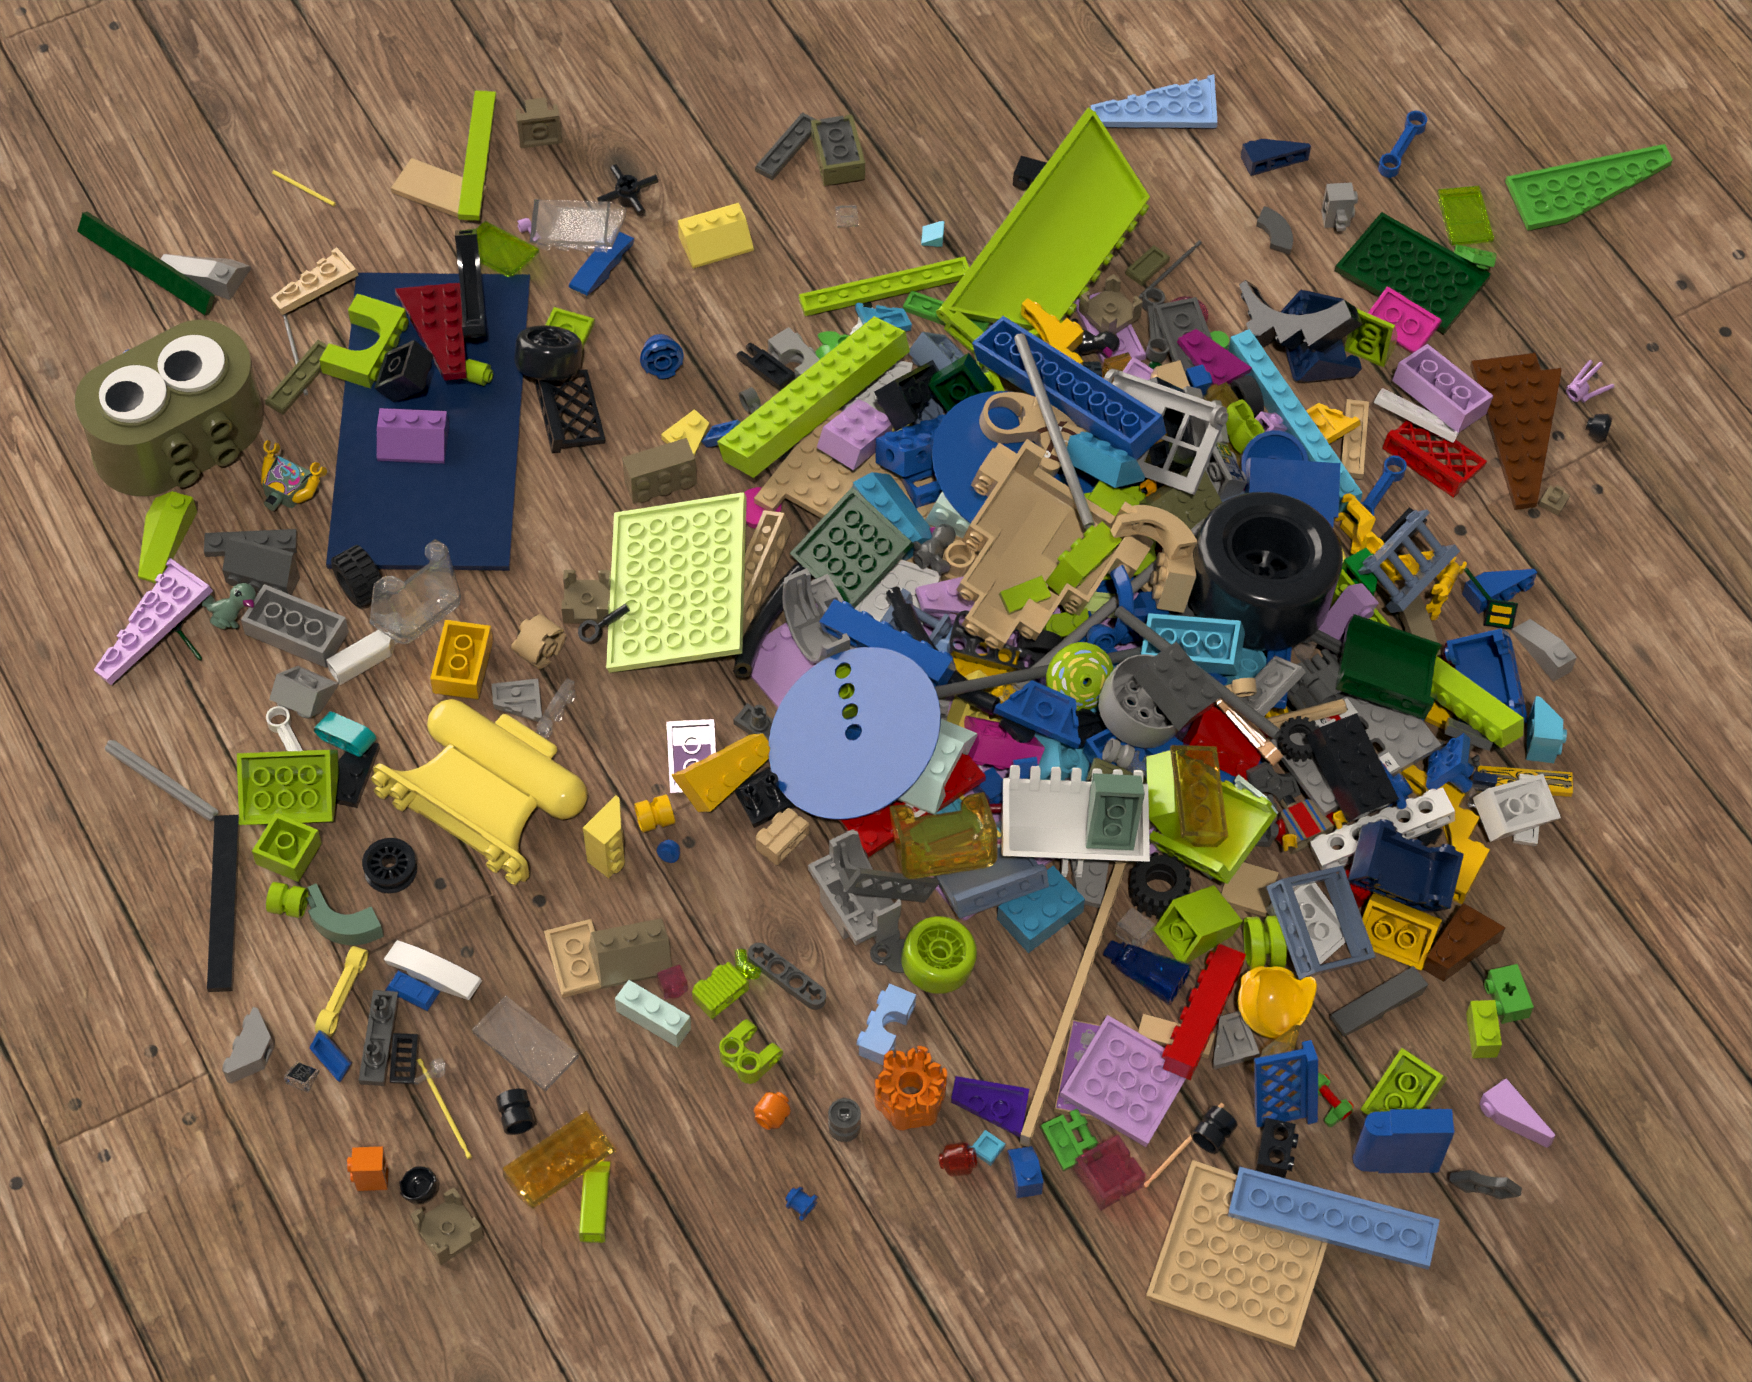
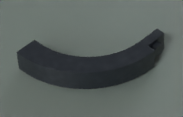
M477 229L456 230L455 242L461 292L464 338L486 336Z

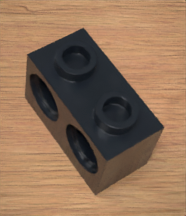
M1266 1118L1255 1171L1281 1178L1286 1177L1287 1171L1292 1172L1295 1157L1290 1156L1291 1148L1296 1149L1299 1134L1294 1133L1296 1124ZM1282 1135L1286 1140L1280 1141L1274 1136ZM1270 1158H1278L1281 1160V1163H1273Z

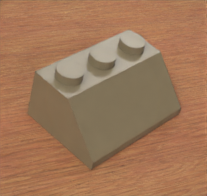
M662 918L591 932L589 950L601 988L626 984L628 980L636 982L672 974L669 939Z

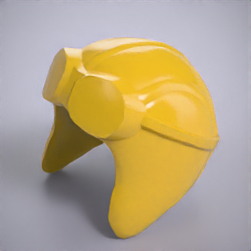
M1258 966L1241 977V987L1238 994V1006L1241 1016L1253 1031L1271 1039L1289 1037L1300 1028L1308 1017L1314 1003L1317 982L1312 977L1298 980L1295 978L1294 973L1283 967Z

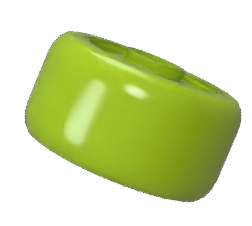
M943 916L926 918L915 924L906 936L901 953L902 968L908 979L919 989L934 994L949 993L959 989L969 979L977 958V946L970 931L960 922Z

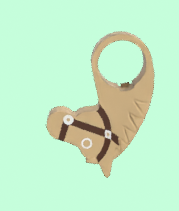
M1004 392L991 396L986 401L979 419L983 434L988 439L1002 444L1024 442L1026 439L1034 441L1036 445L1046 451L1038 468L1054 477L1058 473L1061 464L1036 397L1017 392ZM1051 405L1066 447L1068 446L1070 436L1080 434V432H1088L1083 428L1077 427L1066 414ZM994 407H1006L1019 416L1020 425L1010 430L1000 429L991 422L988 411Z

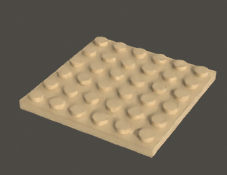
M1192 1160L1146 1299L1294 1350L1328 1243L1228 1217L1237 1175Z

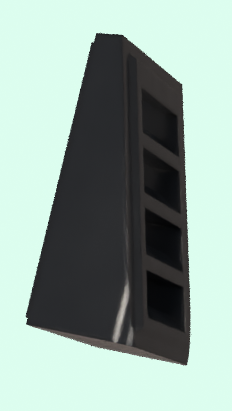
M393 1033L389 1083L415 1084L419 1047L418 1034ZM399 1043L412 1044V1048H399ZM398 1053H411V1057H398ZM397 1062L411 1063V1066L400 1067L397 1066ZM396 1071L410 1072V1077L396 1076Z

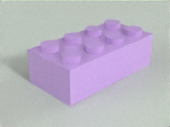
M1428 344L1400 361L1392 380L1458 433L1486 415L1493 398L1492 394Z

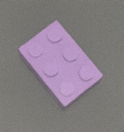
M858 399L823 427L817 448L854 470L876 452V438L885 435L887 432H892L893 426L886 414Z

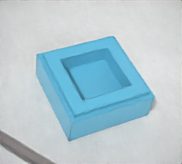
M985 1130L971 1147L970 1152L991 1166L1006 1144Z

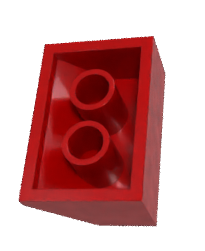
M1213 706L1209 711L1197 718L1183 739L1186 753L1235 777L1239 774L1247 782L1246 770L1257 766L1262 756L1231 719L1216 706ZM1259 729L1263 733V735L1266 738H1268V735L1261 729Z

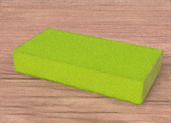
M1041 575L1003 590L999 593V596L1008 615L1022 610L1029 598L1036 603H1040L1050 599L1051 593Z

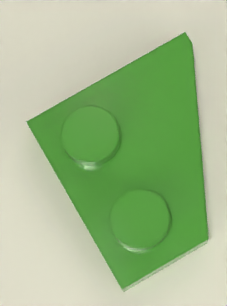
M1456 244L1454 251L1459 256L1477 263L1476 267L1489 269V266L1494 267L1497 253Z

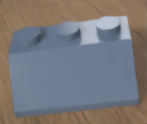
M922 332L909 352L913 357L912 361L920 367L933 360L939 371L965 355L946 335Z

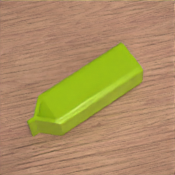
M585 1161L579 1227L580 1242H605L610 1161Z

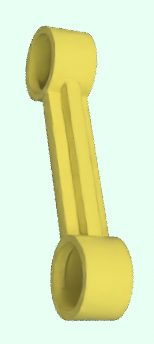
M356 946L350 948L346 957L344 971L326 1009H322L318 1015L315 1024L316 1033L321 1030L328 1037L334 1034L338 1025L340 1011L358 973H362L366 966L369 955L368 950Z

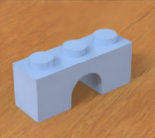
M890 983L886 991L882 990L877 999L878 1007L876 1011H871L867 1019V1025L869 1026L866 1032L861 1031L856 1043L859 1046V1056L881 1065L884 1064L885 1054L891 1050L894 1051L896 1047V1035L887 1032L884 1026L890 1022H899L906 1025L916 1006V994Z

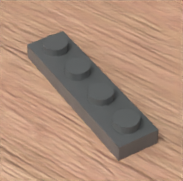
M296 529L205 533L204 537L205 557L225 556L229 535L297 553Z

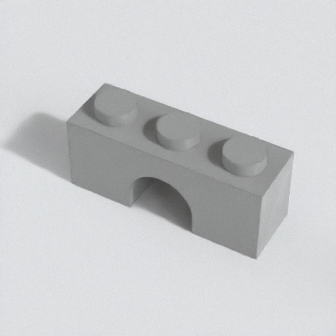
M790 327L768 340V353L782 364L786 365L790 362L801 364L795 368V379L820 360L813 348L808 347L803 342L801 336L798 333H794Z

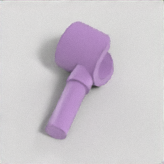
M530 219L518 220L519 231L521 233L528 231L533 239L540 244L542 240L532 228Z

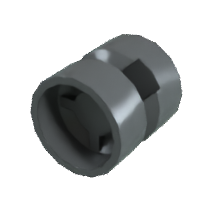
M848 1098L834 1101L829 1107L828 1112L829 1133L837 1141H852L858 1136L861 1129L860 1107L855 1101Z

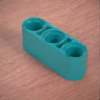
M331 711L314 727V732L320 739L358 757H361L377 740L375 734L366 726Z

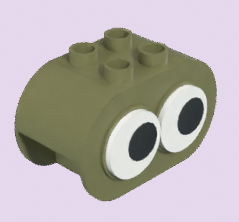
M191 320L180 323L95 367L82 378L75 393L76 413L84 428L97 474L112 489L131 496H154L165 493L176 486L186 487L194 483L200 473L215 465L225 466L232 463L240 452L253 443L263 424V406L249 350L245 342L229 327L209 320Z

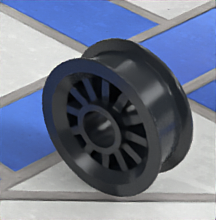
M380 839L372 843L363 855L362 867L366 881L378 892L387 894L400 892L409 887L417 875L414 851L408 843L401 839ZM388 864H395L392 867H385Z

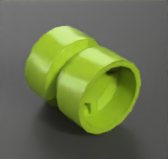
M273 882L266 898V911L279 915L286 912V915L289 917L301 919L305 914L308 904L306 899L309 897L308 888L294 885L289 888L287 884Z

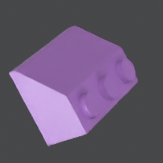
M379 408L377 461L445 463L449 433L447 411Z

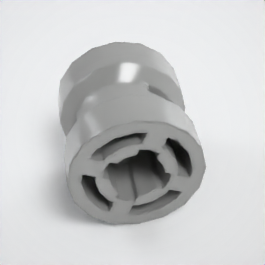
M1111 738L1104 748L1102 759L1109 763L1114 761L1118 767L1126 769L1133 760L1135 748L1130 745H1121L1120 741Z

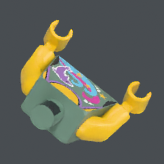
M265 441L263 448L267 452V456H264L261 469V485L267 496L264 505L274 511L279 504L293 508L298 503L311 499L319 485V477H324L327 474L326 467L322 466L318 472L320 463L314 462L311 464L309 471L283 457L277 456L275 458L274 454L279 452L280 445L275 442L273 450H270L271 441Z

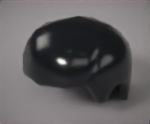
M413 1167L408 1170L399 1181L400 1195L412 1204H425L431 1201L438 1189L435 1173L426 1167Z

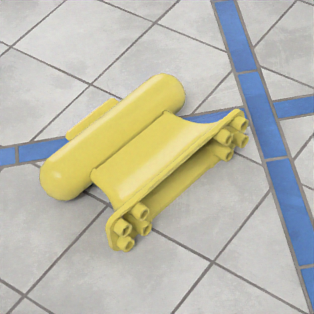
M455 699L441 701L432 708L428 716L427 728L433 739L444 746L445 749L425 765L409 771L393 770L383 764H377L373 768L374 775L371 777L372 782L377 786L374 792L381 799H385L388 795L395 798L392 804L399 811H404L408 807L417 814H422L484 855L488 860L486 866L494 873H497L500 869L506 871L505 879L510 884L517 885L519 881L525 882L529 878L527 861L519 853V840L527 819L536 807L557 819L573 818L582 811L586 803L588 794L586 785L577 775L551 759L557 753L555 744L511 716L502 714L494 723L461 701Z

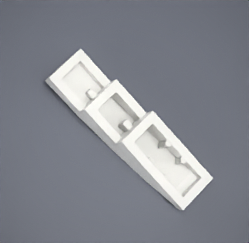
M398 940L384 958L388 965L405 970L413 978L428 982L431 987L467 1000H470L482 982L481 978L439 956Z

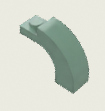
M317 883L307 887L310 896L306 899L310 906L308 913L311 923L328 940L343 945H362L384 937L381 925L372 906L354 914H339L328 907Z

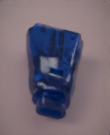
M1114 940L1110 941L1103 953V956L1111 959V964L1115 965L1121 973L1142 985L1168 1005L1173 1003L1179 989L1183 987L1188 979L1192 965L1151 952L1136 945L1127 944L1126 946L1125 942L1120 944Z

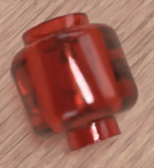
M967 1142L947 1144L944 1147L943 1153L939 1154L940 1168L945 1169L950 1177L970 1175L973 1169L977 1167L975 1148H971Z

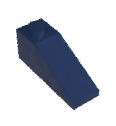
M1259 139L1243 144L1241 159L1249 175L1253 176L1308 161L1311 145L1310 143Z

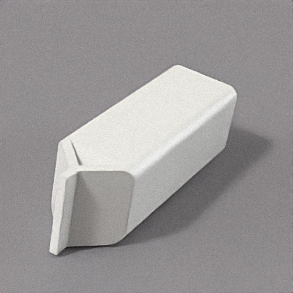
M396 629L392 631L377 630L326 659L328 670L338 684L342 685L392 656L394 646L399 643Z

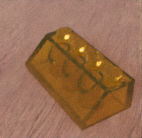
M1171 745L1170 752L1181 838L1195 847H1218L1228 838L1217 747Z
M585 1111L503 1167V1178L516 1196L533 1209L616 1152V1150L587 1111Z

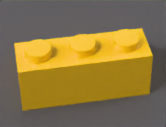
M1375 893L1372 894L1362 918L1374 952L1411 967L1415 966L1416 969L1422 971L1442 919Z

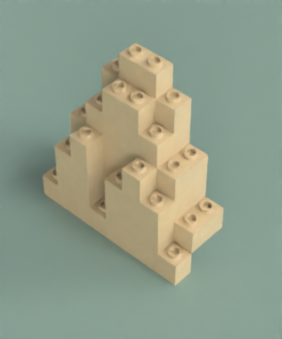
M1026 439L1017 454L1001 443H998L995 449L992 448L978 469L971 486L974 487L977 493L984 496L987 495L988 498L969 525L962 539L967 548L980 552L956 589L964 599L975 602L964 619L962 626L965 627L969 634L973 636L978 635L984 639L985 643L991 648H998L1002 650L1015 629H1018L1023 637L1027 639L1032 638L1036 641L1059 604L1068 613L1080 616L1107 573L1110 574L1117 567L1124 565L1131 579L1154 541L1144 535L1120 537L1122 541L1113 553L1095 571L1088 575L1080 586L1078 585L1074 588L1067 583L1060 595H1058L1046 583L1051 593L1050 599L1036 603L1029 598L1022 610L1008 615L999 593L1041 575L1044 581H1046L1060 563L1057 560L1058 557L1065 550L1070 552L1072 550L1070 546L1079 537L1083 540L1085 538L1083 534L1087 530L1082 524L1070 488L1038 468L1046 451ZM1086 498L1095 523L1094 527L1103 521L1111 529L1118 515L1130 514L1133 506L1124 502L1115 517Z

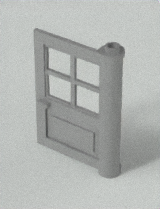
M1110 369L1104 377L1105 380L1111 383L1114 377L1113 385L1162 416L1166 408L1185 413L1176 438L1165 435L1160 438L1173 443L1163 469L1144 462L1149 449L1137 459V462L1146 478L1195 495L1222 428L1228 420L1226 407L1116 369ZM1190 416L1209 422L1199 447L1181 441ZM1178 445L1197 452L1187 477L1168 471Z

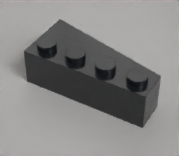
M933 360L874 391L878 404L884 409L895 431L917 420L919 417L918 413L923 411L925 408L924 404L931 399L930 395L934 392L929 387V383L933 374L939 371Z

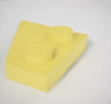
M694 409L663 432L661 439L668 444L687 438L695 456L697 449H700L703 437H705L710 428L709 422Z

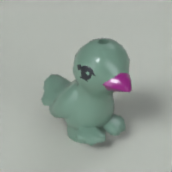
M240 583L233 586L230 590L229 598L216 601L212 595H209L202 602V606L206 607L213 614L210 622L214 626L221 629H227L230 626L238 629L239 625L235 620L240 609L243 607H254L256 592L250 584Z

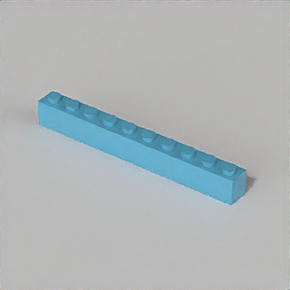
M1249 329L1232 336L1228 351L1252 367L1251 373L1247 375L1252 376L1258 383L1265 408L1269 413H1277L1283 419L1282 423L1288 428L1285 432L1293 435L1302 443L1308 455V461L1341 463L1339 513H1348L1349 511L1346 508L1348 502H1342L1343 496L1350 493L1361 502L1362 491L1251 330Z

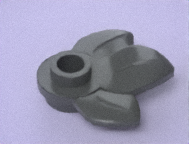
M899 929L897 934L875 943L870 950V957L877 965H886L892 972L904 973L901 953L905 939H900ZM885 952L887 955L880 957L878 953Z

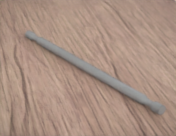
M284 314L282 316L284 317L295 364L299 362L289 321L287 320V314ZM306 388L303 391L304 396L308 395V391Z

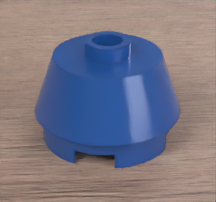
M657 334L645 342L640 354V363L646 373L656 375L658 379H665L675 375V371L683 363L684 353L680 345L670 336Z

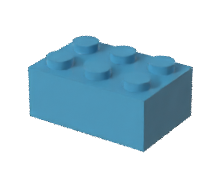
M1054 866L1047 870L1049 887L998 906L997 920L1028 953L1084 911L1085 898Z

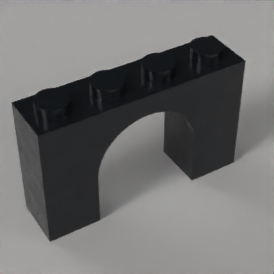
M1159 377L1148 380L1185 393V390ZM1166 408L1163 421L1168 437L1176 438L1185 413ZM1189 419L1181 441L1195 446ZM1164 440L1150 447L1149 452L1152 465L1163 469L1173 443ZM1178 445L1168 471L1180 474L1191 467L1196 451Z

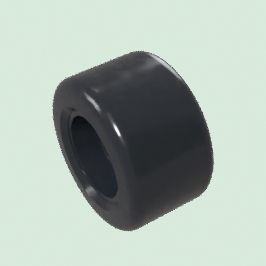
M1251 492L1232 497L1216 506L1201 525L1197 544L1193 552L1196 579L1189 596V601L1197 617L1241 621L1245 632L1243 648L1273 651L1298 645L1316 633L1327 617L1343 565V552L1339 537L1322 514L1294 497L1273 492Z

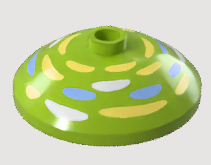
M1087 642L1072 643L1057 652L1051 660L1046 673V686L1076 699L1077 711L1081 708L1090 710L1099 705L1100 692L1106 678L1114 669L1113 664L1107 653L1100 647ZM1085 678L1089 679L1087 684H1083Z

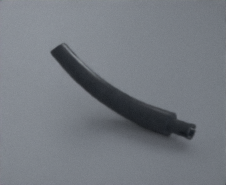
M796 562L777 583L751 620L743 636L742 654L736 655L733 672L737 677L746 678L752 673L756 656L766 635L784 610V578L805 569L799 562Z
M898 586L891 588L893 593L888 590L886 595L894 608L892 616L900 632L906 631L913 636V639L919 642L922 640L932 645L933 649L939 651L922 626L913 605L906 603ZM955 670L947 684L967 681L968 679ZM985 690L956 695L971 706L993 716L996 715V713H993L996 705L1001 703L999 697Z

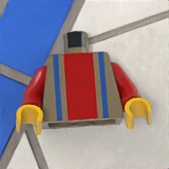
M1288 795L1280 801L1284 810L1280 812L1279 819L1275 823L1279 827L1275 840L1283 846L1284 851L1289 849V852L1293 855L1310 847V841H1313L1318 835L1332 833L1333 825H1336L1337 829H1341L1342 822L1347 823L1342 811L1332 812L1324 817L1311 800L1306 799L1297 803L1292 795Z

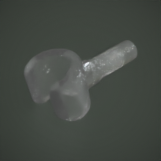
M443 1059L433 1060L430 1063L432 1070L414 1079V1083L418 1085L433 1076L436 1078L444 1076L446 1070Z

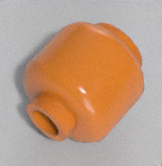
M772 1092L765 1093L754 1108L755 1121L767 1130L780 1128L791 1113V1108L788 1104L789 1099L781 1092L776 1094Z

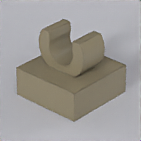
M1558 485L1555 488L1549 486L1540 500L1539 507L1559 516L1567 504L1570 495L1565 493L1564 488Z

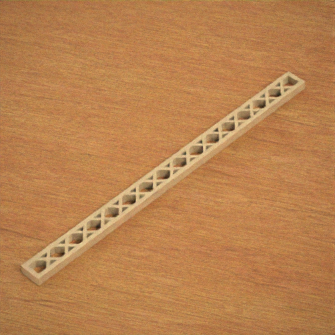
M1116 861L1023 1126L1020 1145L1030 1146L1065 1046L1072 1020H1074L1129 861Z

